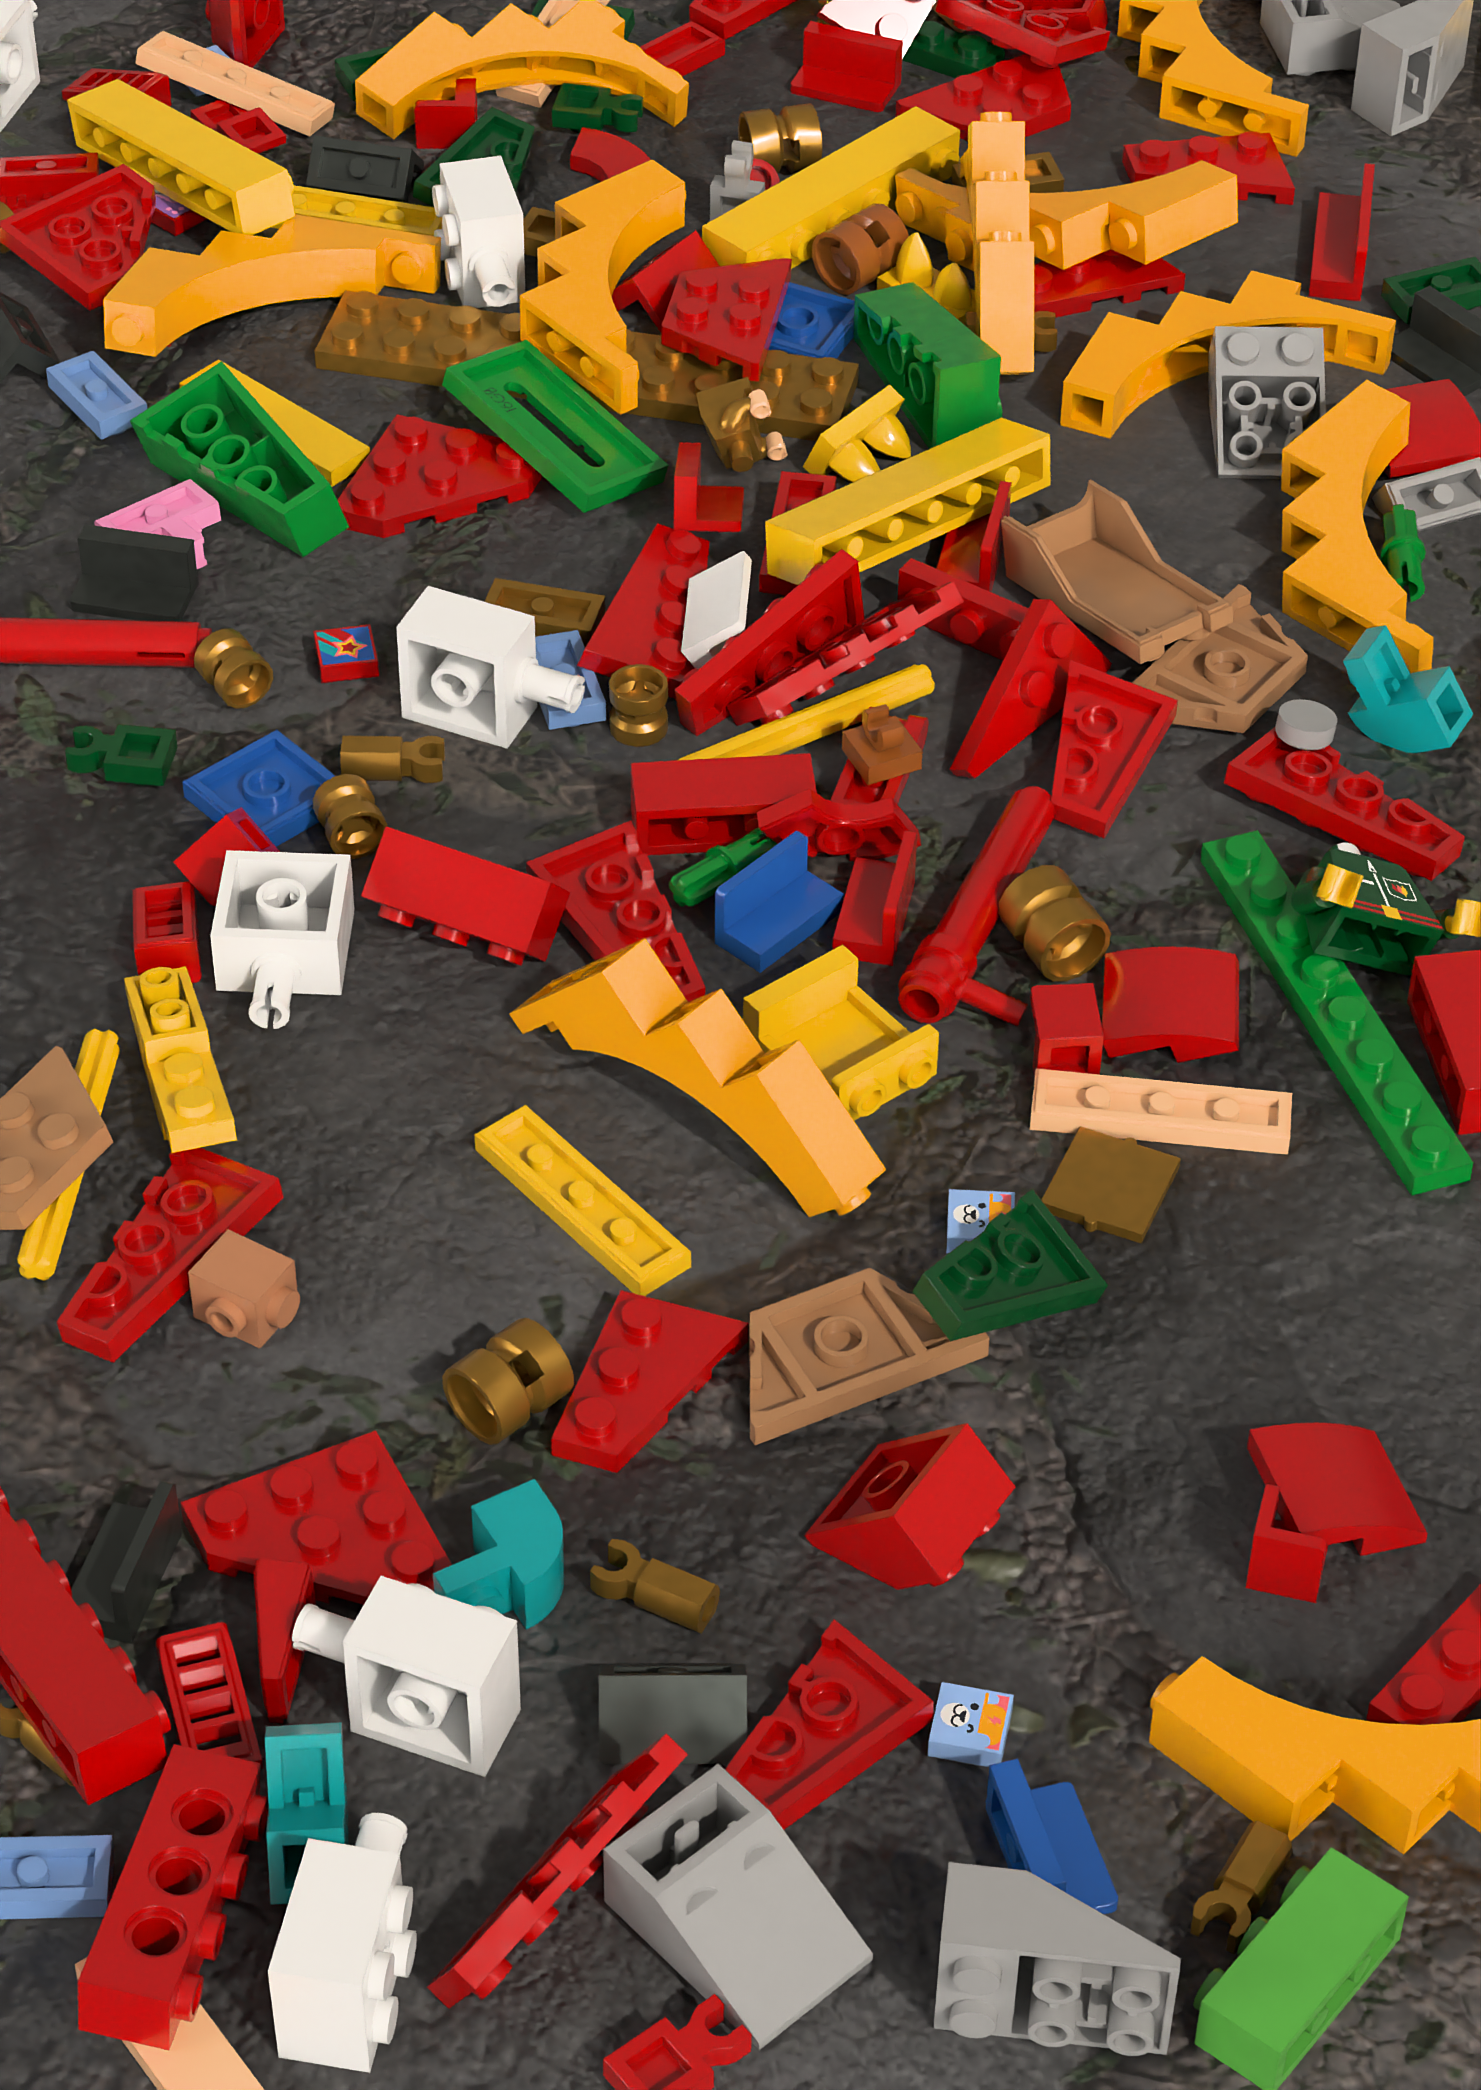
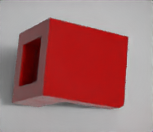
M456 78L455 100H418L415 102L416 149H448L478 120L476 78Z
M242 807L226 814L173 861L212 906H216L226 850L280 852Z
M1094 984L1033 986L1031 988L1030 1000L1036 1029L1033 1058L1034 1076L1036 1069L1100 1075L1104 1036Z
M1266 1484L1253 1536L1246 1588L1316 1603L1329 1545H1327L1326 1540L1323 1538L1287 1531L1282 1521L1275 1520L1280 1486Z

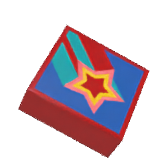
M370 624L313 631L321 683L379 676L378 658Z

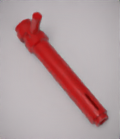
M0 617V663L195 668L194 657L196 650L201 642L212 633V629L201 628L200 622Z
M1029 786L1016 791L1012 795L934 933L925 937L918 946L912 962L906 967L898 984L899 1005L912 1019L928 1024L938 1022L943 1017L950 1015L955 1010L959 1001H962L1017 1027L1022 1021L1028 1007L1027 1003L972 978L978 966L977 956L1000 917L998 914L999 901L1005 889L1015 878L1025 872L1055 817V807L1051 801V795L1045 789Z

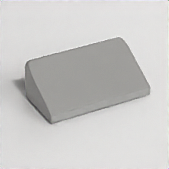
M1478 457L1385 483L1372 497L1376 508L1383 515L1393 511V505L1403 504L1404 509L1414 510L1417 518L1418 532L1480 515L1481 458Z

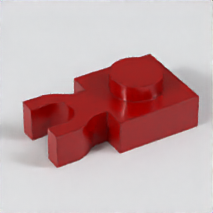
M714 1994L696 2007L689 2023L679 2031L664 2017L603 2059V2076L615 2090H712L714 2088V2070L711 2067L735 2063L750 2053L752 2034L743 2024L726 2036H716L709 2032L711 2028L718 2026L724 2021V2003Z

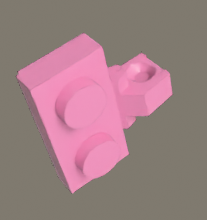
M188 479L95 520L94 524L101 527L194 539L196 566L199 569L207 565L202 544L204 543V537L201 533L202 529L221 521L219 502L191 479Z

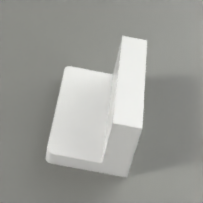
M745 551L689 578L681 652L695 668H701L721 651L723 645L730 637L741 633L745 629L752 563L751 558Z

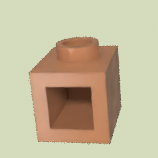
M229 1229L188 1272L194 1318L211 1325L223 1336L236 1337L259 1349L278 1328L282 1329L290 1324L299 1308L300 1294L297 1292L295 1260Z

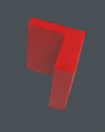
M810 21L804 30L803 65L791 81L790 92L800 96L868 111L882 112L901 84L903 41Z
M695 230L666 248L618 284L613 290V303L618 312L639 300L661 332V325L680 272L720 267V265Z
M679 442L674 475V530L740 532L744 506V487L701 485V443Z
M1000 481L991 513L947 532L936 569L989 592L992 591L1004 550L1001 520H1003L1004 516H1010L1012 482Z
M905 830L896 863L855 858L833 936L832 950L844 945L858 958V961L893 966L915 885L917 832Z

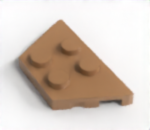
M1238 584L1223 598L1233 604V623L1211 632L1207 637L1200 640L1179 639L1161 658L1157 659L1132 682L1178 700L1177 713L1172 724L1244 733L1306 673L1308 655L1293 639L1283 634L1282 626L1270 613L1263 616L1257 613L1250 605L1251 592L1246 587Z
M55 1046L0 1098V1230H25L113 1143L102 1117L63 1048Z
M871 1268L750 1312L749 1318L750 1439L754 1445H758L987 1357L990 1338L985 1332L950 1342L915 1294L901 1290L895 1281Z

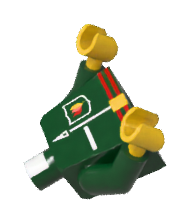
M1340 843L1331 847L1317 867H1312L1303 874L1291 897V904L1294 910L1305 915L1310 943L1314 953L1407 976H1412L1415 956L1429 955L1438 941L1456 939L1464 934L1481 938V902L1457 899L1455 909L1434 910L1426 902L1404 868L1398 864L1363 856L1358 848L1351 843Z

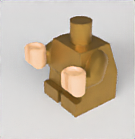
M748 377L696 393L701 418L714 450L726 469L732 467L737 472H746L752 468L753 463L766 457L774 461L786 458L788 454L780 433L777 431L771 432L766 437H761L758 426L765 424L763 418L771 414V409L765 392L761 389L753 391Z

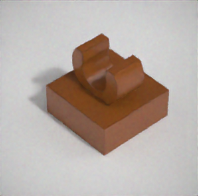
M886 704L864 710L862 726L842 731V750L867 785L922 769V749L897 716L889 717V707Z

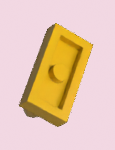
M918 232L913 233L904 241L898 253L896 266L877 277V290L914 282L964 325L966 312H976L975 290L970 288L968 280L959 265L951 263L943 268L941 272L933 268L930 255Z
M889 384L820 434L803 467L810 474L828 475L834 471L843 479L853 483L881 471L874 456L866 447L867 445L887 456L902 459L910 458L911 446L909 437L904 426L896 417L905 399Z

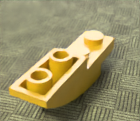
M186 966L174 969L157 967L149 969L141 975L124 978L125 990L150 1092L164 1140H168L171 1152L176 1153L236 1141L234 1118L211 1053L208 1029Z

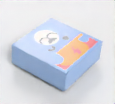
M949 1189L946 1253H950L965 1240L972 1241L985 1230L988 1223L1000 1213L1006 1214L1015 1207V1192Z
M942 1682L928 1742V1756L985 1767L1001 1763L1013 1710L1014 1695Z

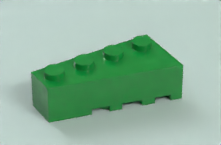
M911 282L855 295L853 339L887 387L890 384L905 399L900 408L928 449L1002 417V404L999 398L1001 355L917 284Z
M222 361L130 420L151 464L180 482L191 479L219 502L220 507L301 557H305L349 528L330 483Z

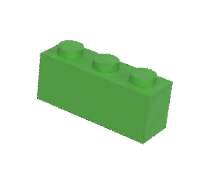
M1332 1847L1312 1870L1306 1866L1299 1868L1288 1882L1280 1901L1282 1906L1270 1920L1263 1916L1258 1917L1241 1940L1237 1951L1239 1957L1226 1972L1219 1967L1214 1969L1198 1990L1193 2004L1194 2008L1199 2010L1194 2044L1262 2090H1277L1400 1940L1409 1896Z

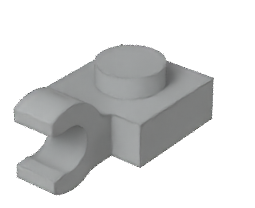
M733 140L732 155L726 154L725 176L715 175L710 185V221L765 191V182L750 180L754 157L753 143Z

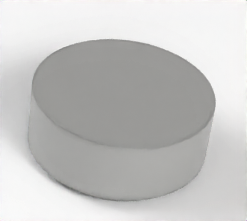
M1302 699L1291 700L1280 706L1275 732L1283 742L1292 747L1302 750H1319L1332 743L1337 725V716L1330 708L1321 703Z

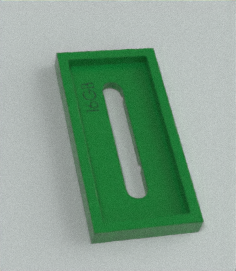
M528 340L446 368L442 386L583 513L664 482L669 465ZM506 391H515L520 395L526 394V400L577 446L583 445L585 447L584 452L599 464L600 467H593L584 462Z

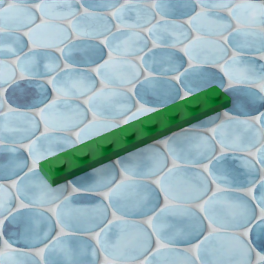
M1256 830L1202 843L1200 860L1410 1195L1413 1196L1470 1181L1474 1162L1341 959L1313 952L1305 915L1295 911L1291 904V897L1295 887L1259 831Z

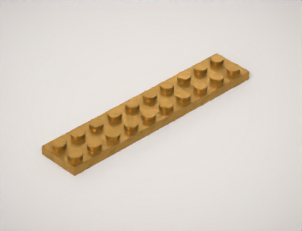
M345 291L315 349L316 369L443 387L442 383L447 367L521 342L520 313L506 314L478 310L472 306L457 307L429 303L417 298L401 299L380 296L368 291ZM629 329L626 331V353L638 362L639 369L638 407L626 412V414L704 425L696 393L742 379L743 366L722 358L721 363L715 367L698 360L693 354L681 353L662 345L661 335L632 332ZM768 350L759 382L750 381L753 391L761 389L765 392L771 409V414L763 418L765 424L758 426L759 432L769 434L777 431L784 437L817 441L820 434L847 415L858 384L859 364L843 362L831 357L815 358L788 354L781 350ZM572 379L607 411L616 412L607 404H605L602 400H600L598 397H596L594 394H592L590 391H588L586 388H584L582 385H580L578 382ZM506 391L512 397L527 398L526 394L520 395L515 391Z

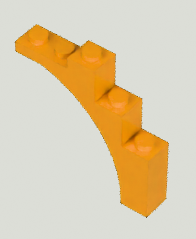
M580 0L550 28L544 26L537 17L526 14L510 3L473 37L468 35L460 25L450 23L436 12H433L355 80L356 114L392 139H395L415 123L414 108L416 101L455 100L456 78H476L477 93L509 86L534 85L536 83H543V85L569 83L611 88V94L617 96L625 94L642 96L643 107L675 127L687 116L689 82L684 80L677 71L666 68L645 54L638 45L624 40L625 20L615 10L608 6H603L596 0Z
M984 112L980 114V121H972L968 126V149L960 158V180H966L972 223L976 335L1001 355L1000 375H1030L1034 372V241H1029V181H1025V121H1012V113Z
M1203 160L1164 175L1125 185L1074 192L1029 193V241H1034V257L1062 270L1109 249L1146 265L1238 223L1237 175ZM912 168L896 174L897 198L895 205L898 216L904 225L945 243L948 251V260L974 271L973 236L968 189L940 182Z
M1252 270L1231 304L1180 291L1159 325L1108 312L1063 381L1060 425L1111 439L1125 418L1143 402L1180 381L1208 372V353L1215 326L1323 328L1324 362H1334L1384 375L1390 364L1396 320L1300 296L1301 283Z

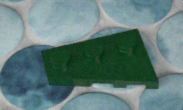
M491 107L415 180L413 197L434 207L432 187L440 185V163L493 156L502 157L516 193L533 143L535 127Z
M1031 1189L1019 1199L1012 1210L1006 1214L1000 1213L991 1220L985 1230L972 1241L965 1240L925 1271L913 1289V1293L951 1342L1095 1304L1104 1293L1108 1284L1034 1190Z

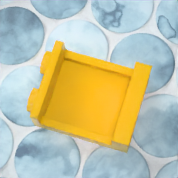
M841 945L744 997L743 1021L765 1053L800 1039L855 1121L860 1117L873 1114L881 1105L904 1092L921 1087L937 1074L939 1032L933 1026L927 1024L911 1033L858 987V958L844 945Z

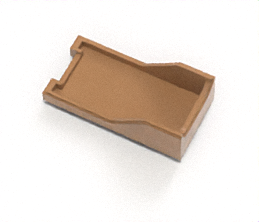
M1091 479L1088 480L1087 491L1083 499L1071 508L1027 527L1010 516H1004L1003 520H1001L1006 577L1040 599H1051L1067 617L1139 664L1161 658L1165 653L1164 646L1178 639L1200 640L1207 637L1211 632L1234 622L1233 604L1163 562L1127 501Z

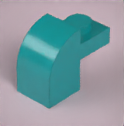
M1386 625L1366 629L1343 660L1349 680L1356 687L1360 695L1348 714L1360 731L1375 742L1406 753H1420L1449 748L1473 715L1450 666L1410 673Z
M532 1479L472 1505L473 1548L476 1555L433 1573L434 1592L436 1594L472 1606H487L501 1614L513 1610L526 1630L535 1626L550 1614L558 1603L564 1587L562 1523L548 1497L537 1481Z
M342 1722L266 1726L265 1752L269 1803L266 1834L271 1904L289 1903L308 1838L349 1845Z

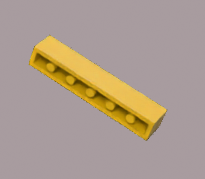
M116 79L67 99L76 146L89 153L98 152L99 159L114 167L125 164L154 185L155 190L226 230L255 235L295 217L292 200L294 184L286 168L125 82Z
M915 106L703 225L702 240L720 266L788 258L792 259V269L812 258V244L816 236L842 221H846L847 218L874 203L884 204L895 210L897 198L896 174L912 168L940 182L952 177L953 164H959L960 130Z
M1001 417L765 521L768 574L799 585L814 566L819 563H825L841 549L858 561L860 573L991 513L1000 481L1012 482L1010 504L1051 485L1050 434Z

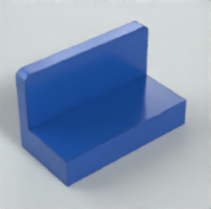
M795 831L719 886L715 892V944L759 973L840 914L844 893L807 871L808 837Z
M1018 1759L989 1765L986 1811L1008 1868L1027 1870L1102 1914L1115 1912L1118 1906V1895L1074 1786L1069 1782H1062L1030 1790Z

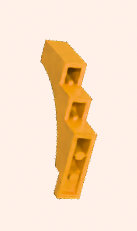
M1120 0L1117 36L1141 43L1138 77L1162 83L1159 118L1221 136L1240 135L1248 131L1270 132L1278 152L1294 157L1298 156L1304 148L1309 104L1271 94L1273 78L1237 58L1211 33L1198 8L1203 0Z
M653 159L555 202V240L537 248L538 287L520 294V340H528L559 369L620 415L638 407L639 369L638 362L626 353L627 326L613 303V290L622 274L639 255L663 237L685 226V182Z
M295 214V217L284 222L272 238L221 230L200 255L149 247L103 299L105 349L156 357L165 347L183 334L217 318L268 304L302 299L342 297L345 291H368L378 295L384 286L434 294L440 287L441 237Z
M1365 380L1282 449L1281 491L1296 498L1282 511V551L1297 559L1283 571L1282 613L1348 651H1351L1366 629L1386 625L1409 672L1432 669L1434 637L1426 633L1419 626L1406 621L1407 593L1391 577L1378 558L1368 537L1363 519V511L1368 496L1378 477L1390 461L1408 445L1410 402L1369 380Z
M645 938L552 980L509 1013L522 1034L546 1025L550 1032L559 1029L572 1049L593 1051L630 1062L667 1080L692 1096L724 1121L768 1164L789 1189L808 1217L833 1209L839 1216L854 1210L871 1196L867 1186L886 1171V1168L800 1039L765 1053L722 988L688 1002Z
M1203 1656L1181 1675L1176 1672L1168 1675L1159 1684L1151 1697L1150 1708L1153 1710L1149 1743L1253 1822L1260 1821L1287 1834L1290 1841L1296 1838L1332 1802L1403 1855L1449 1810L1481 1833V1719L1460 1723L1411 1725L1377 1723L1344 1718L1305 1708L1270 1695L1232 1676Z

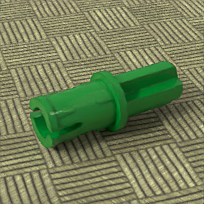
M1403 504L1393 505V511L1383 515L1385 543L1381 547L1380 557L1383 564L1387 567L1388 573L1404 590L1403 587L1405 585L1409 586L1410 600L1414 602L1421 598L1425 591L1421 563L1425 559L1426 550L1424 543L1418 537L1415 511L1404 509Z
M756 828L732 844L725 847L717 845L708 849L705 859L671 878L669 888L673 893V900L681 907L686 905L695 906L713 896L719 886L772 849L777 843L769 837L757 843V840L766 835L759 828Z

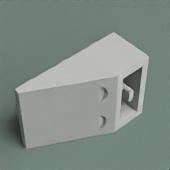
M1262 0L1260 25L1287 75L1307 76L1319 71L1338 69L1355 71L1362 23L1401 8V6L1393 0Z
M1417 0L1362 23L1351 110L1389 136L1396 135L1427 121L1464 67L1474 0Z
M1215 326L1208 353V384L1217 478L1281 479L1282 449L1326 414L1323 328Z
M719 1764L715 1765L603 1849L604 1902L705 1999L715 1994L724 2003V2017L735 2028L743 2024L752 2034L751 2043L758 2050L763 2048L873 1960L872 1951L772 1813Z
M949 1862L940 1941L934 2029L954 2031L968 2038H984L994 2035L1030 2039L1047 2047H1062L1074 2044L1110 2048L1116 2053L1127 2056H1139L1146 2053L1167 2055L1181 1958L1027 1870Z

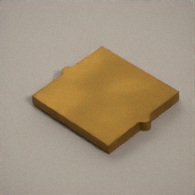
M1080 1126L1049 1184L1042 1202L1053 1216L1084 1225V1229L1087 1232H1094L1097 1229L1142 1243L1180 1168L1181 1158L1138 1145L1134 1138L1129 1137L1122 1140Z

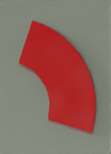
M582 127L570 154V169L591 175L602 182L651 159L636 145L621 137L600 130Z
M809 788L756 812L759 829L777 844L795 831L808 837V856L814 858L817 852L830 855L848 854L849 861H855L856 857L875 860L899 854L905 830L917 832V848L922 846L919 830L892 797L870 804H842L824 799Z

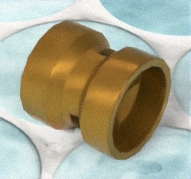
M232 628L215 631L207 636L196 650L194 657L196 670L207 683L214 686L218 695L228 706L235 709L247 708L256 704L269 691L273 681V669L259 653L253 651L250 643L239 631Z
M643 664L628 665L618 669L609 680L610 703L613 705L609 713L611 735L620 743L633 747H644L658 743L665 737L668 730V714L665 707L668 699L667 677L661 670Z
M352 774L334 776L325 781L316 790L312 801L314 812L319 822L325 828V835L333 851L336 854L351 855V859L364 857L376 851L387 823L382 812L375 805V798L369 785L363 778Z

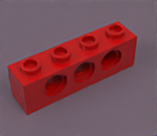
M176 1744L173 1745L78 1979V2030L169 2051L180 2020L187 2022L194 2020L200 2004L204 1983L203 1975L199 1974L204 1959L215 1961L220 1952L227 1920L226 1914L222 1913L226 1899L236 1901L239 1899L245 1884L249 1864V1856L244 1854L249 1840L260 1842L267 1825L269 1803L267 1796L260 1795L261 1763Z

